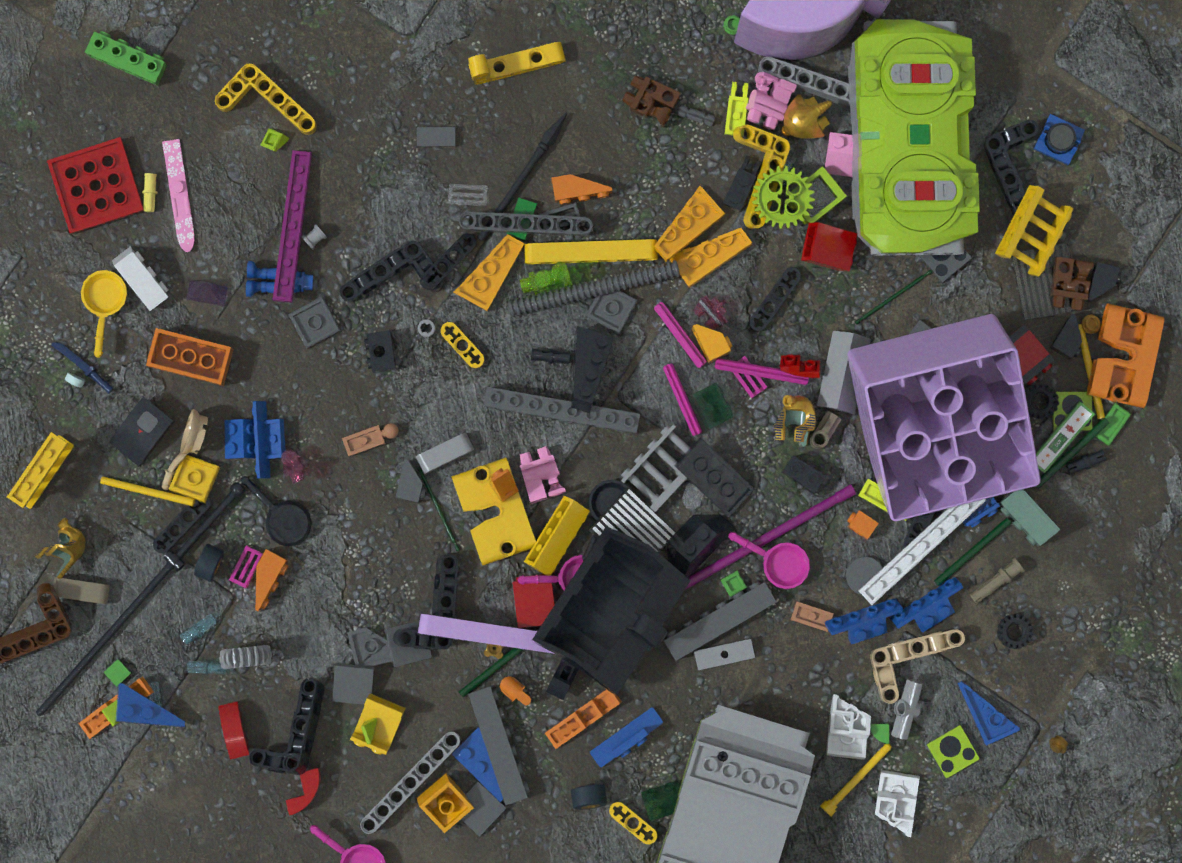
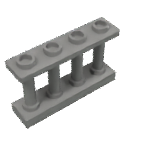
M675 424L671 427L667 425L660 432L663 436L658 441L654 439L647 446L650 450L645 455L641 453L634 460L636 465L632 469L628 467L621 474L623 477L621 482L625 483L629 480L650 500L649 502L652 505L649 508L654 513L687 479L674 466L677 461L660 446L668 437L684 453L690 449L673 432L677 427ZM654 451L676 471L678 477L674 481L668 480L646 460ZM640 466L645 468L663 485L662 488L665 491L660 496L658 494L655 495L633 474Z

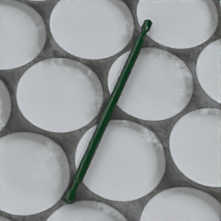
M931 269L867 312L860 319L854 321L857 325L861 320L866 319L927 275H930L932 273Z
M418 467L417 469L421 474V478L431 496V499L441 517V520L451 538L452 543H454L456 551H459L460 548L456 543V540L431 490V487L425 475L423 474L421 467Z

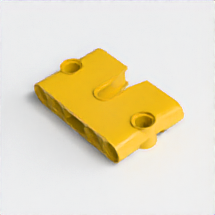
M506 457L451 476L463 512L484 510L492 506L500 509V514L497 517L488 519L470 530L482 566L530 550L536 542L519 492L501 502L489 484L491 475L501 468L503 471L508 468L513 478ZM477 471H486V479H477ZM504 543H510L513 546L511 553L506 554L502 551L501 547Z

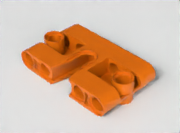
M1106 304L1098 340L1115 349L1126 351L1129 354V359L1127 361L1118 358H1097V360H1093L1087 395L1107 399L1114 403L1119 402L1145 408L1164 325L1163 316L1142 312L1140 309ZM1132 313L1137 317L1136 323H1133L1130 319ZM1116 388L1121 391L1120 398L1114 395Z

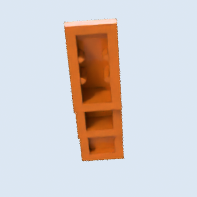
M143 676L129 686V688L146 698L154 693ZM118 694L78 723L89 739L110 725L102 710L116 701Z
M606 689L545 732V735L555 749H557L622 701L617 695Z

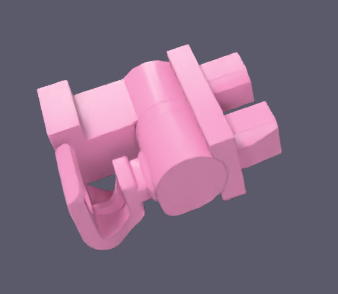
M759 72L755 76L756 88L758 89L751 92L749 103L746 106V109L749 110L747 120L759 123L761 116L766 117L763 127L775 130L778 121H783L787 104L797 85L766 72ZM773 82L770 94L768 95L769 87L767 86Z
M547 446L537 449L540 457L538 460L532 461L530 452L520 455L522 464L520 468L531 504L548 499L542 480H548L549 498L566 493L565 488L559 484L557 477L560 473L554 456L551 455Z

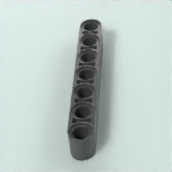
M464 212L459 218L462 229L479 232L587 236L592 232L593 228L589 218L573 216ZM465 217L473 218L474 221L471 226L463 224ZM484 218H491L493 224L490 227H484L482 225ZM509 218L512 221L511 227L504 228L501 225L502 220ZM522 220H530L532 223L531 227L523 229L520 225ZM548 220L551 223V227L543 230L540 227L541 221ZM562 221H567L570 224V228L563 231L559 228V224ZM581 222L589 224L590 227L587 231L583 232L578 228Z

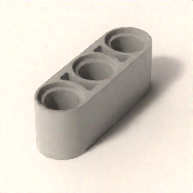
M465 432L417 455L416 459L423 473L426 474L474 451V448Z

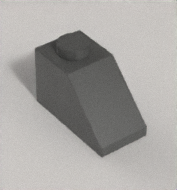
M404 460L396 498L419 503L420 499L424 500L426 489L423 488L424 484L410 461Z

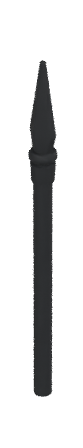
M567 113L544 133L539 147L536 148L534 155L494 213H503L539 159L556 142ZM491 218L489 219L485 227H490L493 224V220ZM480 232L477 238L483 242L490 232Z

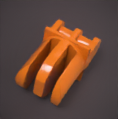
M508 676L501 681V691L512 702L517 699L524 705L531 703V697L523 691L526 686L516 678Z

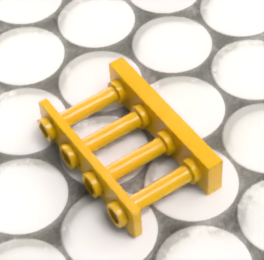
M1029 185L995 254L1009 259L1011 256H1014L1030 266L1028 274L1040 276L1046 268L1049 257L1054 252L1057 241L1063 234L1066 223L1071 219V213L1074 208L1064 205L1058 208L1042 198L1043 188ZM1037 204L1056 215L1052 225L1034 215ZM1029 221L1048 232L1043 242L1025 232ZM1020 239L1039 249L1035 259L1016 249Z
M51 432L7 498L22 508L26 506L32 509L74 448V445L62 436H57Z

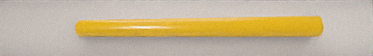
M1078 324L1082 338L1080 347L1082 348L1081 351L1089 381L1092 360L1085 331L1082 329L1081 324ZM1092 396L1097 418H1105L1101 398Z
M102 476L100 481L104 485L189 506H194L195 503L193 498Z

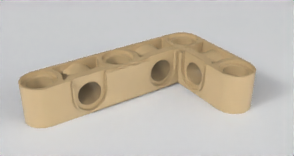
M958 629L941 631L874 649L870 654V660L881 700L892 704L899 697L892 664L959 647L965 640L963 632ZM954 632L960 636V640L956 644L950 640V636ZM915 642H920L922 645V650L919 653H915L912 649ZM878 651L883 652L885 655L882 662L875 660V654ZM888 689L894 692V698L891 700H887L884 697V693Z

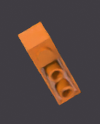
M571 174L551 178L555 203L559 202L560 205L570 204L571 200L579 199V202L588 201L592 196L606 198L612 193V187Z
M501 468L491 475L489 484L501 502L518 493L519 490L508 468L504 471Z
M268 549L265 550L256 566L255 610L258 612L261 609H266L270 601L268 599L269 594L276 591L279 585L277 580L280 574L284 576L289 567L287 565L288 560Z

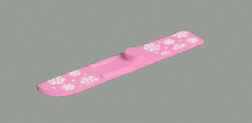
M180 139L163 141L177 238L181 248L185 252H190L194 246L195 236Z

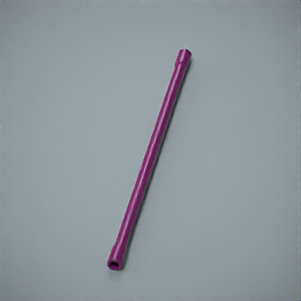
M850 484L751 542L762 547L832 506L854 496L856 492ZM742 546L691 575L688 578L691 581L686 589L753 551Z

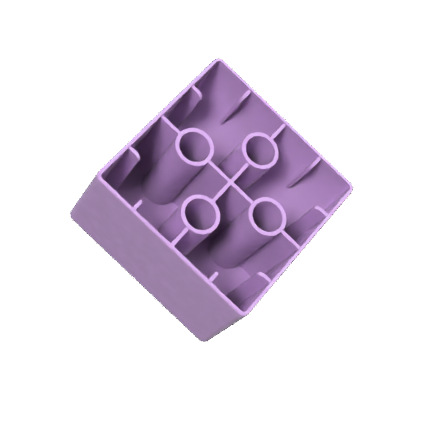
M749 0L741 13L734 43L756 54L776 59L790 60L812 57L837 45L852 29L863 10L875 18H880L891 0Z
M994 314L853 348L848 351L847 356L868 454L882 499L892 521H900L1034 487L1040 483L1018 351Z

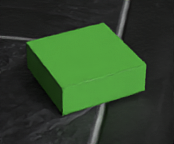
M738 571L720 580L730 597L747 588Z
M119 659L104 671V674L116 687L132 674Z

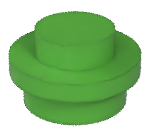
M734 15L727 17L723 24L724 30L730 35H736L740 18Z

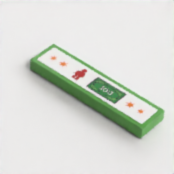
M1080 401L1036 451L1038 468L1045 473L1095 413Z

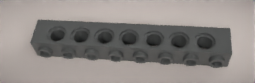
M487 387L484 407L631 434H637L640 417L638 413L593 405L589 414L571 408L570 401Z

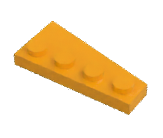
M699 186L654 245V249L667 262L724 217L725 213L707 192Z

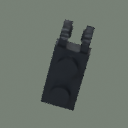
M747 155L741 168L738 169L723 202L724 205L739 212L756 179L755 175L761 164V161L757 160L752 173L744 171L750 162V156Z

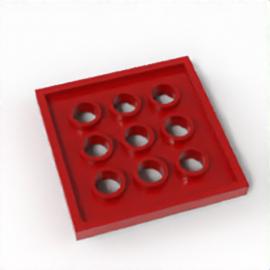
M121 137L47 160L70 234L143 212V204ZM108 156L113 158V164L110 167H106L103 164V160ZM89 162L95 164V169L91 173L85 171V165ZM74 168L77 174L74 178L70 179L66 173L69 169ZM118 175L119 182L116 185H111L109 183L110 176ZM93 181H100L101 187L99 190L93 191L91 189ZM77 186L82 188V194L79 197H75L72 194V190ZM123 193L125 200L122 203H116V194ZM99 199L106 200L107 205L104 209L97 208L96 203ZM87 205L88 212L85 215H80L78 213L79 206Z

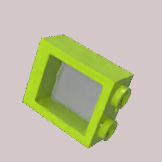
M823 166L808 177L805 182L806 184L812 183V186L808 189L815 192L810 195L815 201L809 202L813 209L806 210L810 215H803L804 222L802 223L806 225L817 222L847 197ZM797 186L795 189H793L790 193H792V194L798 193V192H799V186ZM788 204L791 210H798L796 204Z

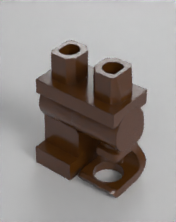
M634 76L630 86L638 89L636 96L626 92L622 102L629 106L631 111L642 117L648 118V116L657 118L660 126L664 128L681 97V93L648 77L644 79ZM657 102L665 107H655V103Z
M1055 257L1050 294L1053 297V307L1064 308L1066 298L1072 299L1071 310L1081 311L1084 301L1088 300L1090 281L1087 280V276L1093 268L1094 262ZM1073 265L1078 268L1077 278L1075 279L1072 278Z

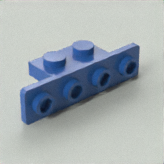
M253 401L254 452L256 454L255 472L258 479L270 478L269 459L286 458L284 419L267 420L266 401Z
M956 577L949 579L919 600L913 601L911 605L903 609V612L893 615L890 619L898 629L914 619L923 633L955 613L948 597L963 589V586Z
M894 598L825 621V626L831 635L848 630V639L851 644H855L887 633L886 617L903 612V607Z
M651 707L591 750L590 754L599 767H603L619 755L623 758L631 752L629 748L633 745L640 746L647 741L646 736L660 726L663 721L654 708Z

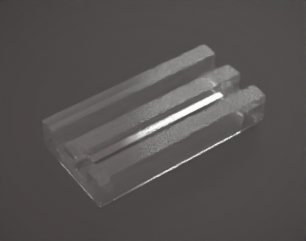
M449 184L448 204L487 206L488 186ZM453 189L483 190V194L453 192ZM452 196L483 198V201L452 199Z

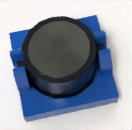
M1049 114L1033 150L1069 165L1078 149L1077 147L1085 130Z

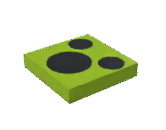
M1056 392L1059 397V405L1057 406V411L1052 416L1053 431L1079 401L1092 411V396L1087 395V392ZM1092 418L1081 431H1090L1092 429Z
M961 725L926 744L945 778L952 776L980 759Z

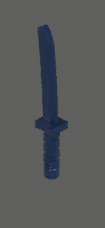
M55 342L51 344L81 368L87 377L93 378L108 394L113 391L114 388L96 373L94 367H90L63 344Z

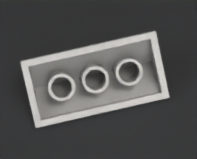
M832 332L817 402L818 407L855 414L857 401L847 354L853 348L869 345L870 338L849 332Z

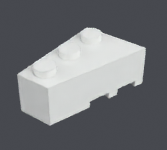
M130 246L114 258L112 262L141 301L151 311L168 298L166 293L168 289L162 281L158 283L153 269L150 266L146 267L141 254L138 251L135 252Z

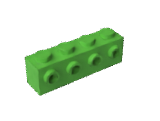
M103 31L93 33L85 51L87 56L154 85H159L167 67L163 57L157 54L150 56L146 54V50L138 46L135 49L129 47V43L122 39L115 41L111 39V35Z

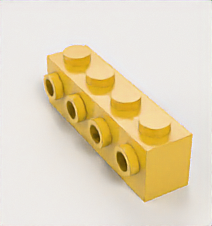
M563 496L524 562L538 572L551 576L590 511L575 500Z

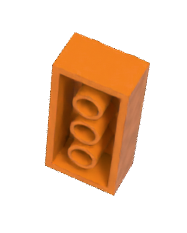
M156 328L146 366L224 386L234 349L229 346Z

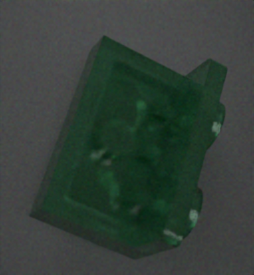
M717 383L690 395L707 430L734 417L732 408L726 402L723 391Z
M678 781L668 782L665 785L641 792L649 821L674 814L680 789Z

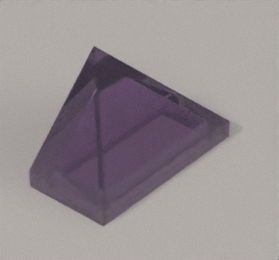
M190 281L186 300L225 307L228 288L208 282Z

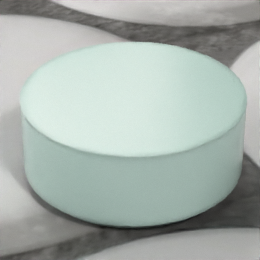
M69 372L65 377L67 382L80 388L85 383L84 379Z

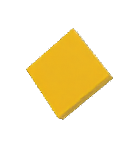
M186 455L178 465L169 490L206 503L220 467Z

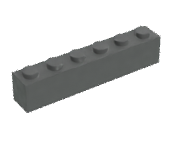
M757 581L749 586L750 591L746 593L740 591L732 596L734 600L727 603L725 600L716 605L717 610L712 613L708 610L699 615L700 620L695 623L690 620L682 625L684 629L676 632V630H673L666 634L667 639L664 642L674 660L677 661L775 604L776 600L766 583L763 582L761 584L760 581Z
M491 686L469 693L468 695L505 806L528 798L527 793H530L527 781L523 782L521 775L524 774L521 763L517 764L516 762L517 750L514 744H510L509 738L512 736L509 727L504 726L502 720L505 719L503 709L497 706L496 701L499 700L496 689L492 690Z

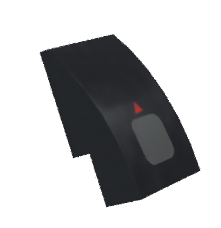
M143 396L109 443L140 467L164 438L163 436L175 421Z

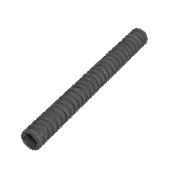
M673 260L672 263L668 261L667 264L661 263L660 266L656 264L655 267L649 266L648 269L644 267V270H632L631 273L627 271L626 274L620 273L619 276L615 274L614 277L608 276L607 279L603 277L602 280H599L598 278L596 279L597 281L591 280L590 283L586 281L585 284L579 283L578 286L574 284L573 287L567 286L566 289L561 287V290L557 288L555 291L550 290L549 293L546 291L544 294L538 293L537 296L533 294L532 297L526 296L524 299L520 297V300L516 298L514 301H508L511 316L515 317L516 314L520 316L521 313L527 314L528 311L532 313L533 310L539 311L538 309L540 308L544 310V307H556L557 304L561 306L562 303L568 304L569 301L573 303L574 300L580 301L579 299L581 298L585 300L586 297L590 299L591 296L597 297L598 294L602 296L603 293L609 294L610 291L614 293L615 290H626L627 287L631 289L632 286L638 287L639 284L643 286L644 283L650 284L651 281L655 283L656 280L662 281L664 278L667 280L668 277L672 279L674 278L673 276L679 277L680 275L676 260Z

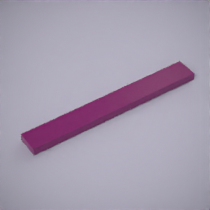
M292 150L273 301L293 303L312 152Z

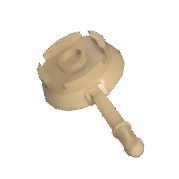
M192 409L188 417L181 442L180 454L172 461L169 468L165 470L166 474L162 483L163 490L169 489L172 477L175 474L174 470L189 452L198 454L206 432L203 424L207 425L208 417L199 415L195 409Z

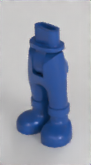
M248 261L247 278L275 279L277 268L262 267L260 269L254 261ZM297 271L294 293L313 290V275H306L305 272L301 274V272ZM247 280L246 297H252L258 291H261V293H273L275 282Z

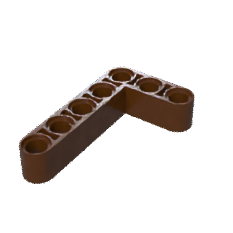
M42 583L37 588V601L46 620L1 637L0 664L65 639L70 635L69 617L51 584ZM46 593H47V594H50V595L47 596V597L42 596L43 594H46ZM53 609L58 610L57 612H50ZM60 625L65 626L64 628H58Z

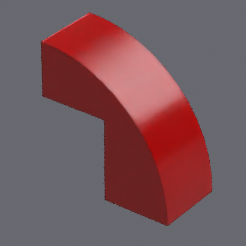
M238 702L220 705L221 726L230 760L249 755L248 740L242 725V715Z
M320 767L306 770L305 773L300 775L304 795L286 800L289 816L303 810L315 798L321 781Z

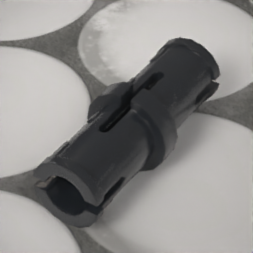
M532 348L531 360L548 362V364H552V362L569 364L571 352Z
M1102 449L1087 456L1082 455L1080 459L1066 463V468L1069 469L1067 471L1072 475L1083 469H1091V466L1103 461L1105 462L1106 456H1102L1104 455Z

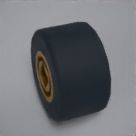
M206 544L193 574L208 582H212L223 559L224 550Z
M585 785L571 790L573 809L575 810L594 809L607 805L605 785Z

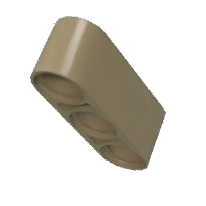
M54 577L53 587L60 598L107 604L110 585L66 578L59 579L57 577Z

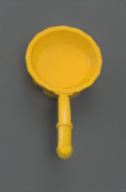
M108 270L96 271L89 275L83 282L81 289V298L85 307L99 317L94 355L97 358L103 355L105 317L118 312L125 304L127 289L123 279L115 272Z

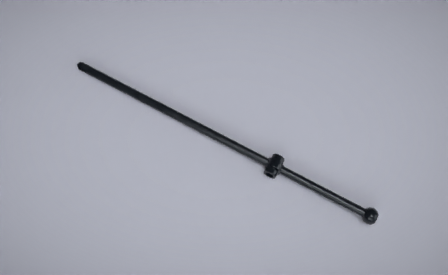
M239 482L231 485V492L177 553L170 550L165 554L163 559L166 561V565L37 709L36 714L38 716H42L167 574L172 569L178 572L184 567L185 562L182 560V557L236 497H241L244 494L245 488Z

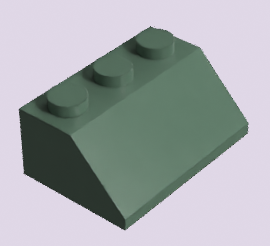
M1023 489L1010 492L999 502L1001 506L999 510L1006 517L1010 516L1014 520L1012 524L1019 531L1023 530L1027 534L1025 538L1033 546L1035 544L1041 546L1060 530Z

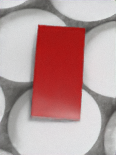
M781 355V371L800 377L820 378V360L801 361L800 355Z

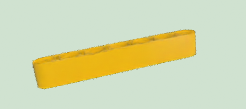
M657 240L524 244L525 264L658 260V252L654 249Z

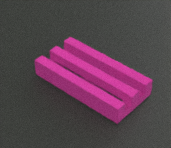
M746 356L738 360V362L751 364ZM733 372L751 399L767 388L760 377L754 376L761 385L758 388L750 375L744 374L755 390L752 393L739 373Z
M246 545L229 580L247 589L263 553ZM248 551H250V552H252V553H251V555H250V557H249V559H248V561H247V563H246V565H245V567H244V569H243L241 575L239 576V578H238V580H237V579H235V577H236V575H237V573H238V571H239V569H240V567H241V565H242V563H243V561H244V559H245V557H246ZM256 554L258 557L245 583H243L242 580Z

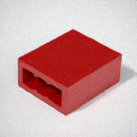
M819 222L809 223L801 261L837 271H850L853 263L854 248L857 244V233Z
M517 577L516 581L512 582L518 628L541 626L555 605L552 583L522 585L518 582L519 577Z

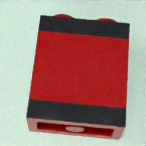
M1024 324L1009 337L1018 351L1024 385L1026 383L1031 385L1038 379L1036 375L1040 371L1045 373L1052 367L1051 362L1054 361V358Z

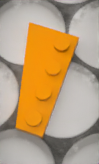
M738 228L720 235L718 238L704 241L692 248H686L673 256L669 261L672 263L673 260H676L680 276L690 288L753 244L743 229Z
M507 234L453 293L488 311L521 252L524 243Z

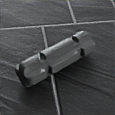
M680 105L677 113L682 117L687 116L690 120L699 123L704 122L708 126H712L715 120L713 115H705L704 112L692 108L688 109L684 105Z

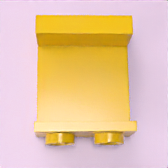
M370 693L350 740L354 741V744L359 747L366 746L371 748L376 754L386 755L406 708ZM377 718L374 739L371 744H367L361 726L364 721Z

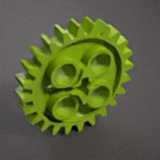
M777 166V172L775 173L772 169H769L770 175L768 176L766 173H763L764 180L757 179L760 186H754V189L758 191V193L752 194L753 197L757 198L752 204L758 205L754 211H761L759 219L765 216V224L772 221V227L776 223L779 224V229L782 228L783 224H786V227L789 229L790 223H793L796 227L797 220L804 222L802 216L810 215L806 210L813 209L809 202L815 201L814 198L810 197L815 192L808 189L812 186V183L806 184L805 182L808 177L802 179V171L795 174L794 167L791 172L788 171L787 166H785L784 171H781L780 167ZM785 180L787 182L785 195L789 199L785 200L784 214L781 215V199L778 196L782 194V185ZM777 182L780 185V190L772 192L769 189L770 183ZM797 184L799 192L796 194L790 193L788 190L789 185ZM774 201L778 204V209L772 212L767 208V204ZM788 204H796L798 210L795 213L788 212Z

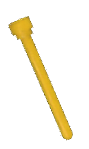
M886 743L831 800H825L820 805L830 817L836 812L835 809L838 803L891 750V745Z

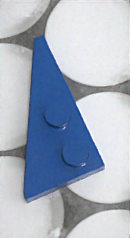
M962 681L957 683L986 746L1020 731L1017 725L996 710Z
M119 683L116 722L185 727V721L125 684Z
M478 727L452 755L501 802L503 797L480 728Z

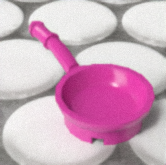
M736 532L729 533L731 541H735L744 548L746 547L764 556V573L767 579L776 587L783 589L795 588L807 578L810 569L809 558L806 552L798 545L780 543L766 552Z
M583 555L574 556L566 561L558 577L522 575L518 578V582L522 585L559 582L564 591L582 564Z
M317 825L310 827L312 834L342 854L340 863H386L381 852L371 845L359 844L345 850L344 847L329 837L330 835L323 832Z

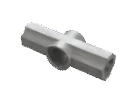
M907 678L902 698L894 705L896 719L892 736L904 740L908 739L912 721L920 713L918 700L923 685L922 682Z

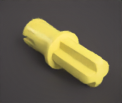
M145 173L144 190L142 191L144 194L143 211L154 212L155 194L158 193L156 191L157 174Z

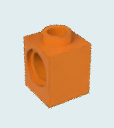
M860 510L857 513L852 512L847 520L849 522L847 527L866 540L869 539L879 524Z

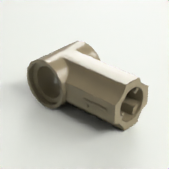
M829 411L826 412L810 437L812 448L820 450L828 444L829 439L841 422L837 415ZM815 436H822L824 443L822 445L816 444L814 441Z

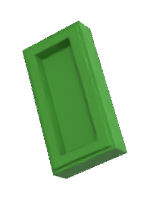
M1114 403L1105 416L1109 424L1095 437L1109 446L1131 414Z

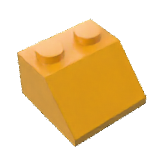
M698 324L693 325L692 331L708 364L731 352L732 344L728 336L724 337L723 333Z
M447 773L417 797L419 807L444 833L474 809L466 795Z

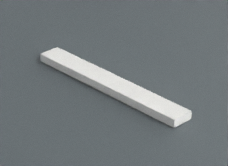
M986 499L947 508L858 591L873 605L983 504Z

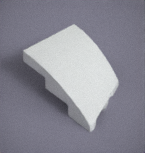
M835 694L831 704L826 755L864 760L866 758L867 738L870 735L871 716L863 711H859L857 707L848 704Z
M881 770L875 815L882 820L888 821L891 826L898 828L906 836L911 837L920 776Z

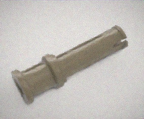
M1015 558L1006 567L1000 568L999 573L969 594L976 604L1004 583L1012 582L1011 579L1020 572H1025Z

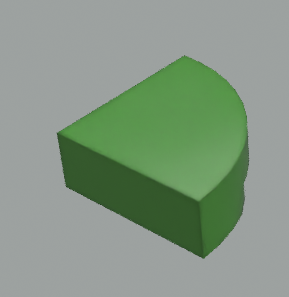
M870 724V731L877 740L889 744V724Z

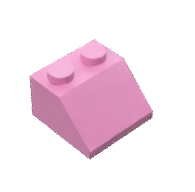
M830 132L825 169L829 174L852 177V135Z

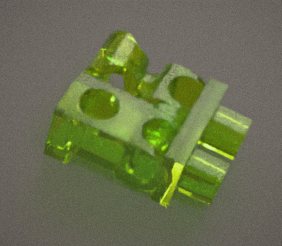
M557 262L552 267V270H541L536 274L533 271L528 273V278L519 280L523 293L533 291L535 295L540 293V290L546 291L551 286L564 283L565 288L572 286L568 268L562 262Z

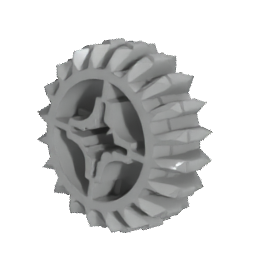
M268 645L223 649L220 651L219 661L223 669L268 665L272 662V651Z

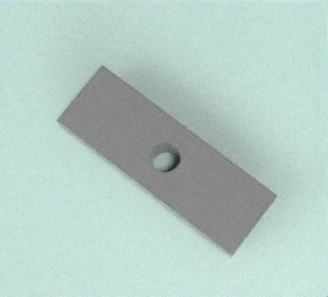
M751 639L694 651L698 670L755 658ZM722 651H727L728 656L726 658L721 657Z

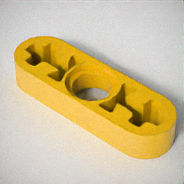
M447 322L442 325L441 335L471 368H480L484 364L483 354L454 323ZM447 326L449 328L454 327L453 333L456 336L459 333L462 335L454 343L451 342L454 338L450 334L445 335V328ZM460 340H465L468 343V348L465 351H460L457 348V343ZM473 348L474 351L471 353L474 356H480V363L472 364V358L469 355L464 357V354H467Z
M622 802L611 804L609 813L619 824L644 844H652L656 841L657 832L646 821ZM614 806H622L621 811L625 815L627 811L631 813L625 818L624 822L621 821L623 817L620 814L616 816L613 814ZM632 817L637 818L639 821L638 827L634 829L627 825L628 820ZM642 824L646 825L643 828L646 832L650 830L653 832L652 840L649 838L644 840L645 835L641 831L639 835L635 833L641 828Z

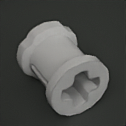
M314 225V229L306 236L303 235L302 238L313 250L315 249L314 246L322 239H326L327 236L317 225Z

